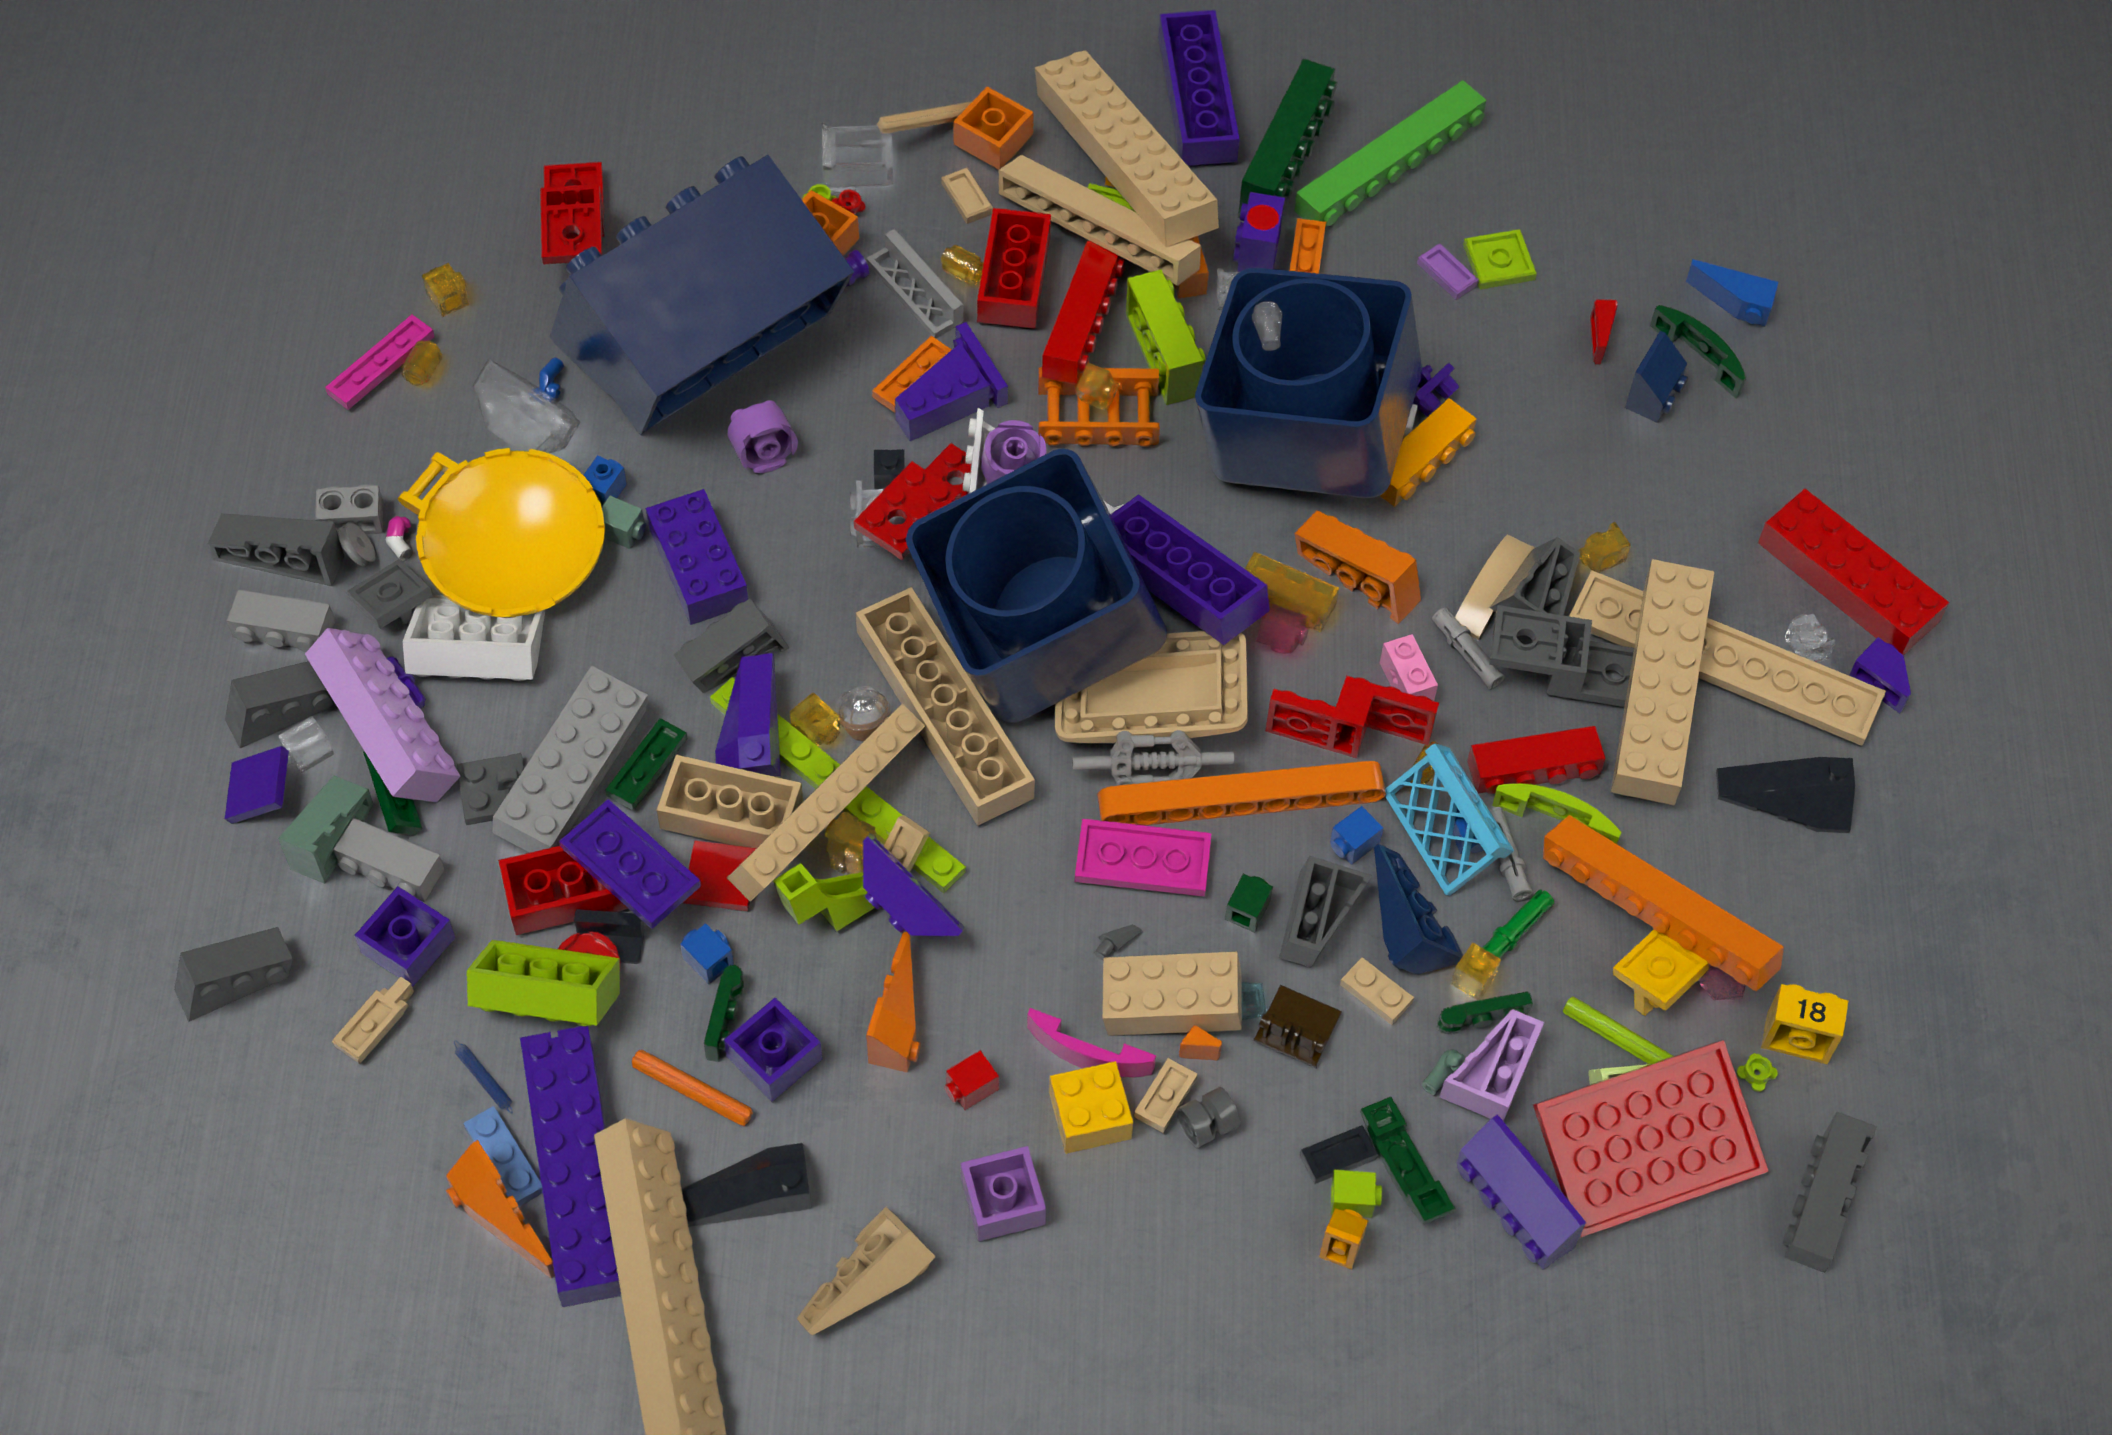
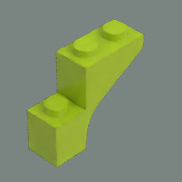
M800 863L773 880L783 906L798 925L821 912L832 927L839 931L875 908L865 897L868 892L863 888V872L827 879H815Z

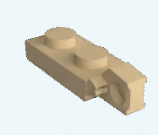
M400 976L389 990L383 988L380 992L376 990L332 1041L333 1045L361 1064L408 1008L406 1002L414 993L412 984Z

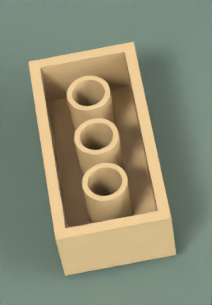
M676 755L657 807L659 826L663 830L720 843L757 848L803 803L802 783Z
M1238 952L1103 958V1022L1107 1035L1186 1033L1194 1025H1197L1206 1032L1242 1030L1241 965Z

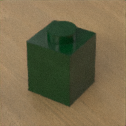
M1243 873L1227 903L1225 920L1255 933L1271 902L1273 886L1260 877H1251Z

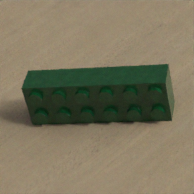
M1303 58L1242 179L1238 218H1240L1242 203L1248 204L1250 192L1284 198L1291 197L1295 186L1294 179L1295 177H1301L1305 166L1304 159L1305 157H1310L1315 146V141L1313 140L1315 136H1321L1325 125V116L1330 117L1335 101L1331 100V98H1333L1337 88V82L1334 81L1335 68Z

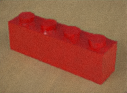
M1596 726L1471 745L1467 763L1478 794L1486 792L1488 794H1495L1498 785L1559 784L1574 778L1590 779L1601 774L1606 758Z

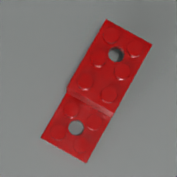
M602 162L544 165V188H540L543 265L569 263L575 256L590 247H596L603 256L602 237H605Z
M950 443L926 469L911 461L853 521L854 529L903 560L910 553L906 543V536L911 525L918 519L968 494L967 491H963V483L952 485L948 482L949 479L959 477L964 481V473H970L971 464H965L966 452ZM900 516L903 517L906 521L902 524L895 525L892 524L889 520L893 517Z
M1346 675L1336 707L1322 700H1311L1298 696L1292 691L1273 689L1265 731L1357 759L1367 728L1429 745L1439 703L1432 701L1426 696L1411 695L1401 692L1395 687H1384L1371 683L1364 678H1354Z

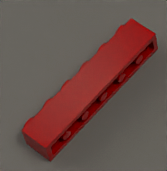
M1092 241L1086 242L1043 352L1042 378L1077 384L1081 373H1086L1089 364L1088 353H1094L1097 339L1095 335L1101 334L1104 322L1103 314L1108 315L1110 309V295L1115 296L1118 286L1117 277H1122L1125 260Z

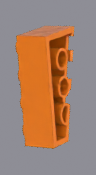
M1318 510L1294 533L1298 555L1329 576L1333 572L1337 574L1344 587L1352 592L1356 588L1369 597L1367 603L1376 609L1383 606L1392 613L1390 619L1399 624L1421 601L1417 562L1410 554L1401 552L1389 546L1386 542L1376 540L1364 534L1360 529L1352 528L1340 522L1336 517L1328 516Z

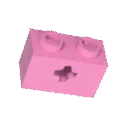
M1413 634L1383 643L1380 665L1391 687L1411 695L1426 696L1434 701L1438 684Z

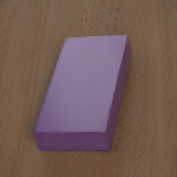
M1440 243L1418 257L1417 264L1455 300L1478 286L1479 279Z

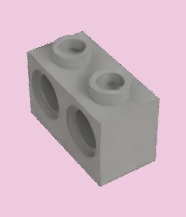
M365 484L356 487L331 486L316 489L315 520L334 522L337 533L338 529L346 527L348 522L355 523L366 534L383 533L384 502L379 485L371 486Z

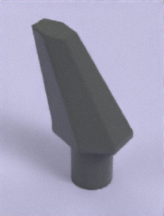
M1132 924L1104 933L1098 937L1101 940V944L1094 954L1103 960V958L1108 957L1112 950L1118 951L1142 930Z

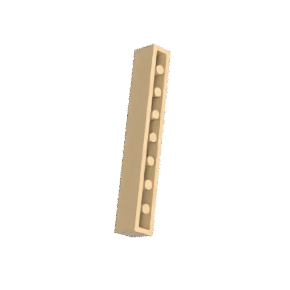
M1020 155L999 169L1000 195L1033 212L1051 214V221L1150 272L1161 269L1166 280H1171L1173 284L1179 285L1200 270L1201 245L1188 239L1165 247L1136 212L1023 155Z
M902 703L727 879L751 902L925 725Z

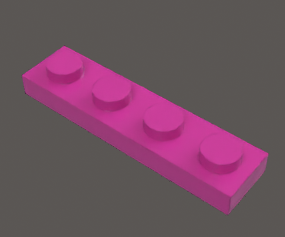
M411 314L325 387L327 395L349 410L435 337L433 329Z

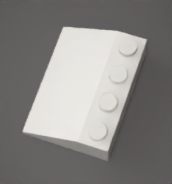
M433 595L416 606L404 636L405 674H413L419 677L436 675L448 676L450 678L479 677L484 680L494 678H506L514 681L533 680L538 664L545 610L516 617L487 616L464 609L444 595Z

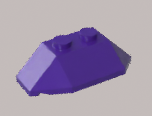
M872 833L863 840V888L868 892L865 897L876 909L879 910L883 907L891 915L888 920L900 933L906 930L911 936H959L963 932L964 926Z

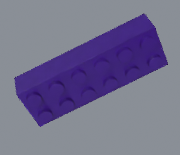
M1216 10L1160 14L1158 39L1179 157L1187 166L1237 162L1240 138Z
M1138 494L1111 514L1148 591L1221 644L1225 645L1270 611L1267 584Z

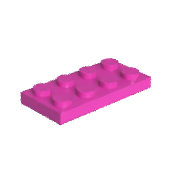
M1082 819L1074 882L1205 897L1212 833Z

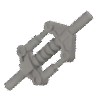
M1181 730L1174 731L1170 737L1132 735L1129 731H1121L1117 734L1115 745L1110 749V756L1072 757L1073 770L1111 769L1117 786L1189 779L1201 769V765L1234 764L1233 751L1201 753L1195 743ZM1154 744H1172L1177 751L1175 754L1174 751H1169L1168 754L1164 751L1160 752V754H1157V752H1151V754L1142 752V755H1139V752L1131 755L1134 747H1154ZM1169 766V769H1174L1169 776L1163 777L1131 775V768L1140 770V767H1143V770H1148L1149 767L1151 769H1157V767L1166 769Z

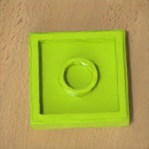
M1520 229L1464 238L1463 246L1474 276L1479 279V290L1536 280L1537 273Z

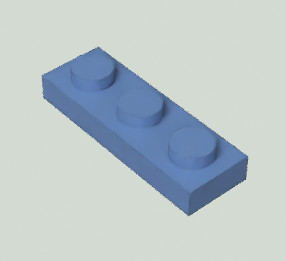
M494 1106L463 1123L472 1141H479L499 1172L500 1179L507 1190L506 1196L513 1195L519 1205L518 1207L543 1193L539 1178Z

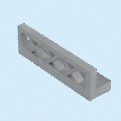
M895 229L886 233L885 248L866 258L868 266L934 338H938L957 325L962 324L963 304ZM890 257L895 262L894 268L881 267L878 262ZM896 278H909L912 281L911 287L898 286ZM913 296L926 297L929 300L928 306L915 305ZM930 316H943L947 321L935 327L930 321Z

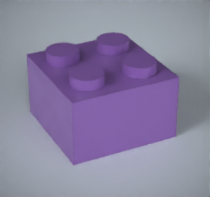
M1028 1146L960 1163L961 1182L978 1242L1046 1224V1207Z

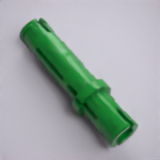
M1539 889L1503 927H1497L1493 931V937L1476 952L1478 961L1483 966L1492 968L1507 951H1512L1517 946V941L1554 905L1553 897L1547 891Z

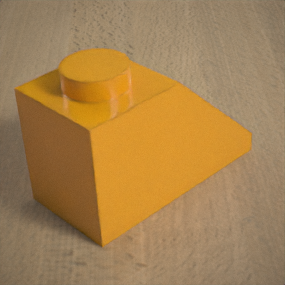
M1335 1208L1324 1234L1319 1258L1352 1270L1369 1220L1362 1218L1356 1211L1350 1209L1342 1211Z

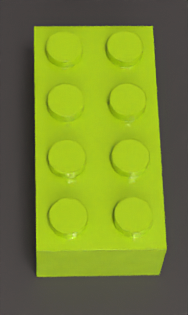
M1161 269L1128 278L1126 317L1149 368L1159 369L1158 388L1166 406L1195 398L1206 358L1202 348H1197L1195 344V333L1192 326L1187 325L1184 320L1185 313L1180 302L1177 303L1174 298V288L1171 280H1166Z
M491 940L466 970L468 1006L480 1008L488 1012L503 1011L513 1013L516 1016L530 1015L543 1017L548 1021L563 1020L576 1022L581 1026H597L620 994V959L608 956Z

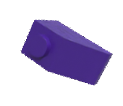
M1877 637L1856 659L1849 676L1885 690L1882 701L1900 714L1911 695L1904 655L1898 652L1893 645Z

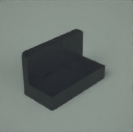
M576 909L574 924L577 933L598 932L608 937L616 946L621 963H640L645 926L644 922L636 914Z

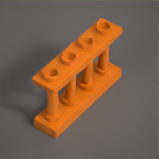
M1039 367L1038 395H1047V421H1040L1038 423V435L1040 436L1041 434L1048 445H1158L1160 423L1150 422V396H1158L1159 369L1087 368L1086 373H1081L1078 383L1073 384L1042 378V367ZM1059 395H1077L1078 422L1059 421ZM1090 395L1108 396V422H1090ZM1120 396H1138V422H1120Z

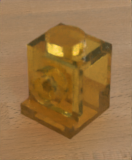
M1088 362L1076 387V391L1081 401L1108 411L1120 384L1113 380L1110 371Z
M1613 522L1609 525L1608 531L1603 533L1596 532L1586 539L1584 547L1578 550L1580 552L1579 558L1590 570L1600 573L1626 562L1631 544L1616 522Z
M814 692L790 710L791 725L818 747L822 743L830 745L839 736V715Z

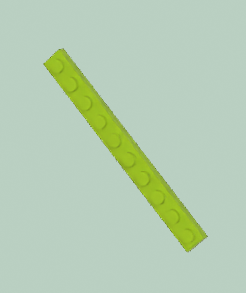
M733 677L710 696L711 704L724 715L726 714L735 682ZM777 714L780 760L812 787L817 789L840 764ZM867 786L842 810L868 833H872L883 845L888 839L898 817L903 816ZM929 836L912 869L943 894L966 873V866Z

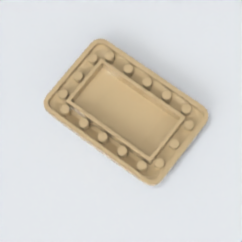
M1205 631L1167 633L1166 642L1158 652L1056 703V735L1064 742L1116 743L1117 734L1121 731H1129L1132 735L1170 737L1174 731L1181 730L1189 738H1196L1241 730L1248 721L1246 638L1241 632L1223 645Z

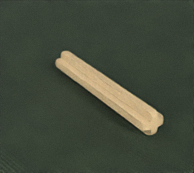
M971 101L880 117L877 126L881 133L886 134L953 122L970 105Z

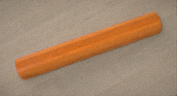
M638 1050L631 1061L633 1068L741 1126H745L752 1117L751 1107L644 1050Z

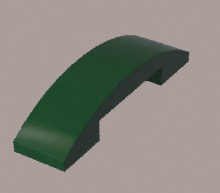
M1658 305L1654 310L1650 326L1658 333L1660 331L1665 332L1672 342L1678 338L1684 341L1718 370L1714 381L1733 397L1738 398L1742 392L1746 376L1740 361L1728 344L1712 329L1692 316L1670 307Z
M1390 1096L1361 1108L1360 1113L1382 1163L1397 1190L1416 1217L1423 1224H1427L1455 1212V1207L1439 1180L1435 1181L1409 1137L1406 1131L1407 1123L1392 1097Z

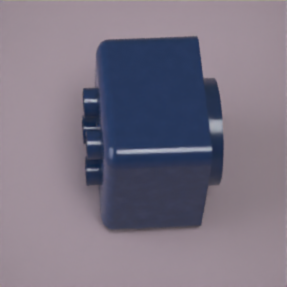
M1248 268L1236 274L1231 282L1195 393V400L1214 474L1220 480L1230 483L1360 498H1374L1383 494L1388 489L1422 372L1410 288L1402 282L1393 280L1265 268Z
M1056 449L918 519L907 532L906 543L961 666L995 714L1006 722L1022 721L1158 652L1166 642L1167 629L1134 560L1080 457L1070 449Z

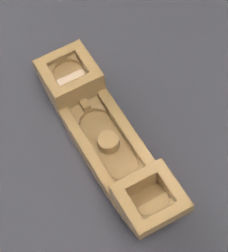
M1507 534L1493 551L1455 616L1462 626H1466L1470 630L1469 635L1480 640L1495 612L1489 607L1535 547Z

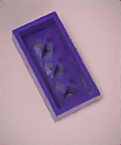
M704 489L646 508L650 533L690 625L731 612L737 604L748 600L746 582Z

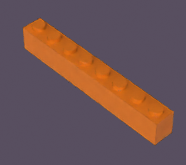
M1567 816L1544 836L1543 859L1550 865L1561 869L1572 876L1577 882L1585 884L1603 898L1625 909L1630 915L1636 916L1649 924L1657 932L1673 939L1684 949L1692 951L1705 959L1710 965L1729 974L1737 982L1745 984L1757 992L1781 969L1784 946L1572 816Z

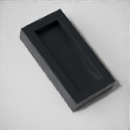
M1363 1125L1301 1149L1300 1157L1313 1183L1317 1184L1333 1177L1334 1170L1349 1171L1376 1160L1377 1152Z

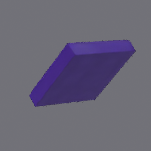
M279 746L232 762L225 820L233 824L282 808L289 750Z

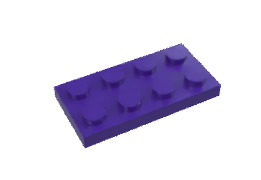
M609 799L559 841L560 847L651 929L656 927L701 887L700 879Z

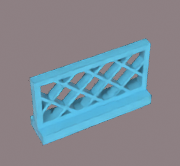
M1434 743L1425 750L1427 755L1385 789V797L1445 895L1451 896L1499 857L1505 859L1514 852V849L1451 749ZM1431 765L1435 771L1433 786L1420 784L1422 772ZM1404 786L1412 787L1409 805L1400 804L1395 796V793ZM1420 788L1432 790L1429 808L1416 807ZM1440 791L1448 792L1451 797L1449 812L1436 810ZM1415 810L1428 812L1425 831L1416 830L1413 825ZM1435 814L1448 816L1445 834L1432 832ZM1456 817L1464 818L1467 822L1465 838L1452 836ZM1431 836L1444 838L1441 857L1432 856L1429 851ZM1451 840L1464 841L1461 860L1448 858ZM1472 843L1480 844L1487 854L1477 863L1469 862ZM1447 862L1460 864L1458 878L1451 883L1445 877Z

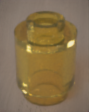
M957 244L944 250L940 259L943 271L966 283L972 282L976 284L979 282L984 263L981 261V257Z
M431 341L416 342L402 365L403 378L415 386H422L424 382H428L443 358L439 347Z

